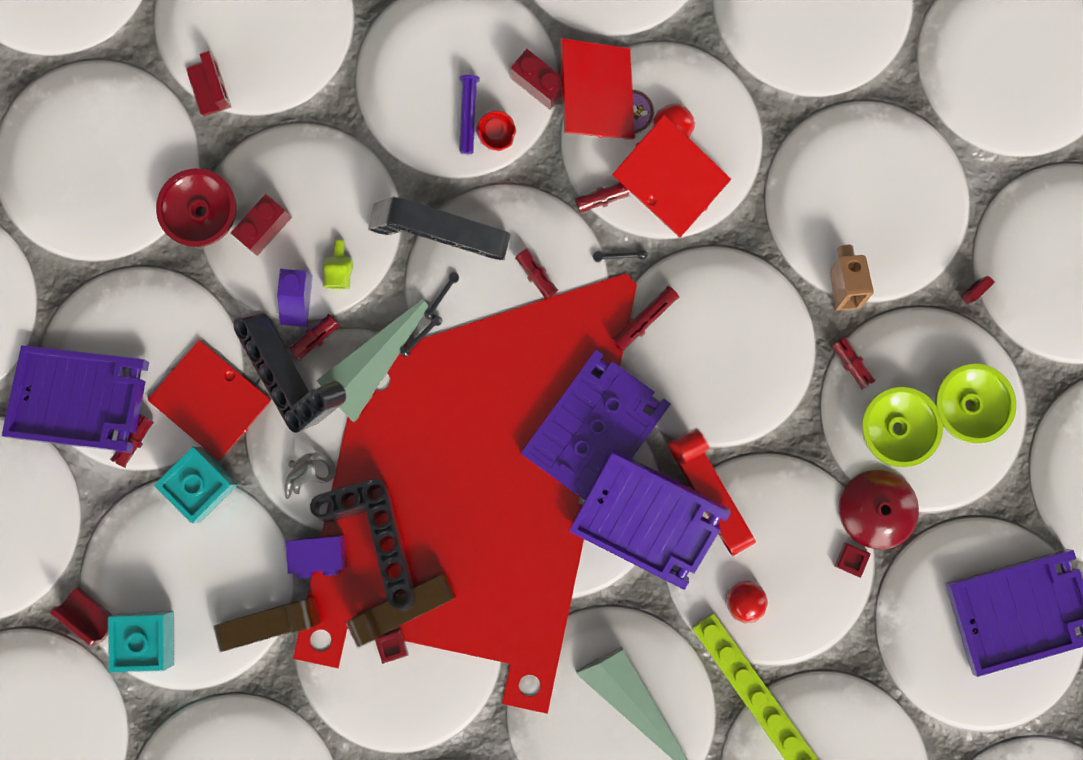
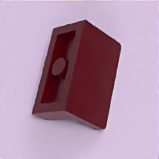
M210 51L199 54L202 63L186 68L200 114L207 116L232 108L217 60Z
M79 587L75 588L60 606L53 607L49 612L89 646L103 642L108 636V617L112 616V614Z

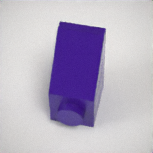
M280 268L277 291L280 325L308 326L313 277L309 272Z

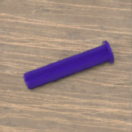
M461 75L459 76V80L462 82L459 151L460 154L471 155L474 152L476 84L480 82V77Z

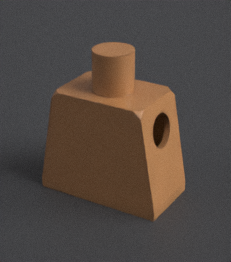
M842 245L837 248L839 258L831 268L835 311L861 309L874 293L865 255H855L853 245Z

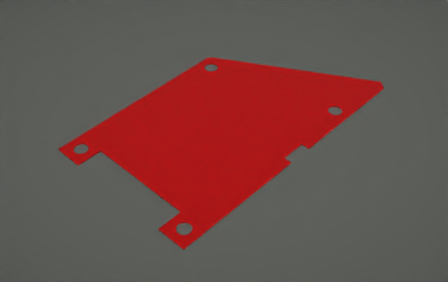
M627 273L553 296L548 300L544 299L422 338L410 350L408 357H403L401 354L398 355L387 372L390 377L389 386L382 391H374L370 401L365 405L355 422L349 417L347 418L331 491L371 479L382 481L391 493L413 587L445 573L456 595V598L386 633L401 629L405 642L510 664L502 701L504 705L548 714L584 542L583 538L569 532L570 526L582 504H578L580 496L523 456L521 452L595 350L603 354L601 359L609 365L612 361L618 366L621 365L623 351L612 342V339L628 325L627 322L631 317L637 288L636 283ZM382 488L374 489L371 493V499H378L382 495ZM349 496L345 501V506L350 507L354 505L356 496ZM328 502V506H327L326 513H327V512L329 511V509H330V503H329V502ZM366 512L332 522H324L321 537L344 535L346 568L340 569L338 575L323 576V571L312 572L313 576L311 577L307 598L315 597L321 623L312 628L299 631L293 656L295 660L339 669L348 629L346 622L352 617L387 600ZM387 513L379 515L377 524H386L389 515ZM386 540L383 544V550L385 552L392 550L395 546V540ZM394 565L390 568V578H396L400 575L401 566ZM317 630H325L331 636V645L325 651H317L311 645V636ZM526 675H533L540 681V690L533 696H526L519 689V682Z

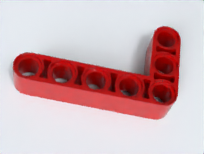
M698 428L690 429L667 442L672 456L690 487L730 508V515L727 520L720 519L718 523L720 525L718 535L729 553L735 556L755 544L754 536L705 454L710 447ZM705 511L706 514H707V516H708V518H709V516L711 515V513Z

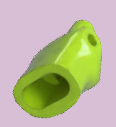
M335 240L333 256L325 257L323 260V288L350 289L353 260L350 257L344 256L345 241Z

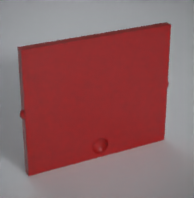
M562 38L560 40L564 133L597 136L598 138L634 140L631 49L598 44L597 42L590 43Z
M665 115L660 118L640 142L636 143L631 153L611 174L679 238L708 209L711 202L732 180Z
M198 340L148 398V401L218 461H221L272 401L201 340Z

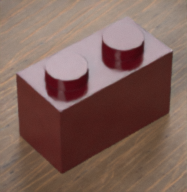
M526 49L510 68L511 80L551 110L562 97V76Z
M265 193L230 233L258 256L292 217Z

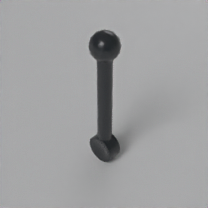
M639 250L634 253L602 254L601 252H595L593 254V260L597 263L603 259L638 257L644 260L647 257L645 250Z
M453 272L449 275L448 283L430 309L425 311V318L431 319L434 316L435 309L453 283L459 281L457 273Z
M434 315L431 318V323L407 347L401 348V356L408 357L410 350L434 326L441 325L442 318L439 315Z

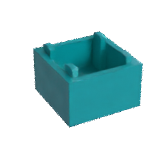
M192 447L154 487L191 524L202 522L239 484L202 447Z
M174 611L129 612L109 616V673L165 671L174 666Z

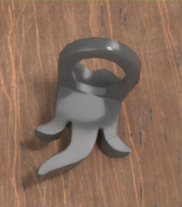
M316 452L305 454L296 462L290 460L288 466L293 469L286 478L285 498L289 499L292 491L295 494H299L301 486L309 480L320 483L331 481L336 474V467L332 459L324 453ZM313 460H320L325 463L328 468L327 477L322 478L316 475Z

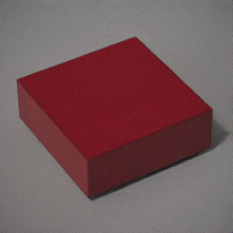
M990 276L978 279L961 295V299L966 304L978 300L995 281Z
M844 542L834 567L861 578L871 553Z
M401 629L383 634L375 639L382 664L409 655Z

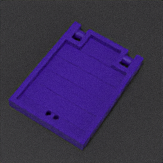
M21 345L1 436L10 439L132 453L134 444L129 443L128 438L129 433H136L146 383L140 377L142 371H148L150 362L138 358ZM126 369H130L129 377H125ZM114 431H118L117 440H112Z
M595 350L521 452L523 456L584 500L612 450L615 449L633 458L671 405L664 398L660 402L653 397L655 392L613 361L610 365L601 359L603 354L598 350ZM594 368L603 373L600 379L591 374ZM646 405L654 410L651 416L642 411Z
M613 449L573 520L569 532L685 590L689 584L688 573L695 574L720 532V525L718 524L720 519L727 520L730 515V508ZM705 511L711 513L708 519L702 516ZM674 564L679 566L678 571L672 569Z
M1074 550L1058 551L945 583L972 675L980 677L1083 647V578L1080 569L1073 568L1071 560L1077 559ZM1060 564L1062 572L1057 573L1055 565ZM1076 627L1080 628L1081 634L1076 635Z

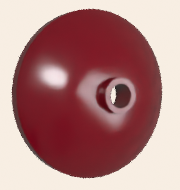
M200 168L183 170L173 175L162 186L156 201V215L162 230L175 242L188 247H205L222 239L231 229L237 212L236 198L230 185L218 174ZM201 208H205V214L198 216V211Z
M870 470L855 476L845 486L839 500V517L846 533L860 545L872 549H889L900 545L912 534L919 518V504L913 488L904 478L886 470ZM883 505H886L888 508L886 515L881 513Z

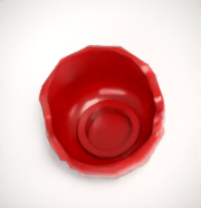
M675 103L668 104L657 111L653 118V126L665 115L688 138L691 136L695 128L694 116L687 107Z
M492 110L484 114L479 120L477 135L480 143L487 149L502 151L513 144L516 126L512 117L507 113Z
M752 581L738 582L728 592L727 606L735 620L744 624L754 623L764 616L768 606V599L760 585Z

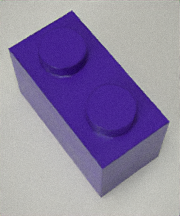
M344 535L286 541L288 574L296 573V578L312 577V572L323 571V576L338 575L340 569L346 568Z

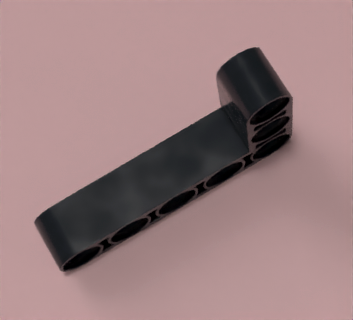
M390 197L374 203L368 230L374 233L393 235L407 232L496 260H505L511 235L504 230L400 197Z
M256 311L234 320L233 327L239 341L284 422L293 433H298L320 423L346 401V391L338 381L330 382L309 392L271 322L263 311Z
M371 479L315 496L310 502V511L323 522H332L364 512L367 513L387 601L391 607L398 611L410 610L416 602V596L391 493L387 486L380 480ZM376 488H382V495L378 499H371L372 491ZM351 495H355V504L346 507V499ZM329 502V511L325 514H320L319 509L321 505ZM387 513L389 519L386 524L378 525V516ZM388 539H394V548L385 552L383 550L384 542ZM394 565H400V575L396 578H390V568ZM401 591H406L408 594L407 601L402 605H397L395 602L396 595Z

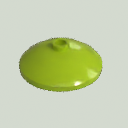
M967 364L949 372L941 381L935 398V405L945 430L956 439L966 443L981 444L996 440L1009 429L1016 414L1017 403L1012 385L1001 372L984 364ZM967 400L972 404L970 410L965 406Z
M896 387L879 393L867 405L862 417V436L867 448L878 460L894 467H912L925 462L935 453L943 435V423L939 417L937 406L927 395L913 388ZM895 423H897L900 426V430L898 433L894 432L893 425Z

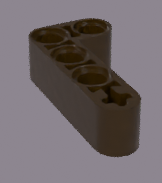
M442 573L415 586L416 602L408 611H398L391 607L386 600L349 619L346 625L357 648L456 598L446 574ZM405 591L396 596L395 602L397 605H402L407 601V592Z
M313 596L214 625L213 629L219 652H224L286 633L303 631L320 624L321 620L315 597Z

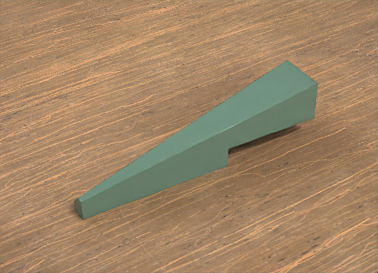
M424 299L420 300L316 380L320 386L333 381H338L342 384L346 391V401L339 408L353 422L359 418L360 413L370 401L379 383L384 379L400 354L401 348L404 347L423 314L429 308Z
M622 646L600 660L596 659L576 671L583 681L672 760H688Z

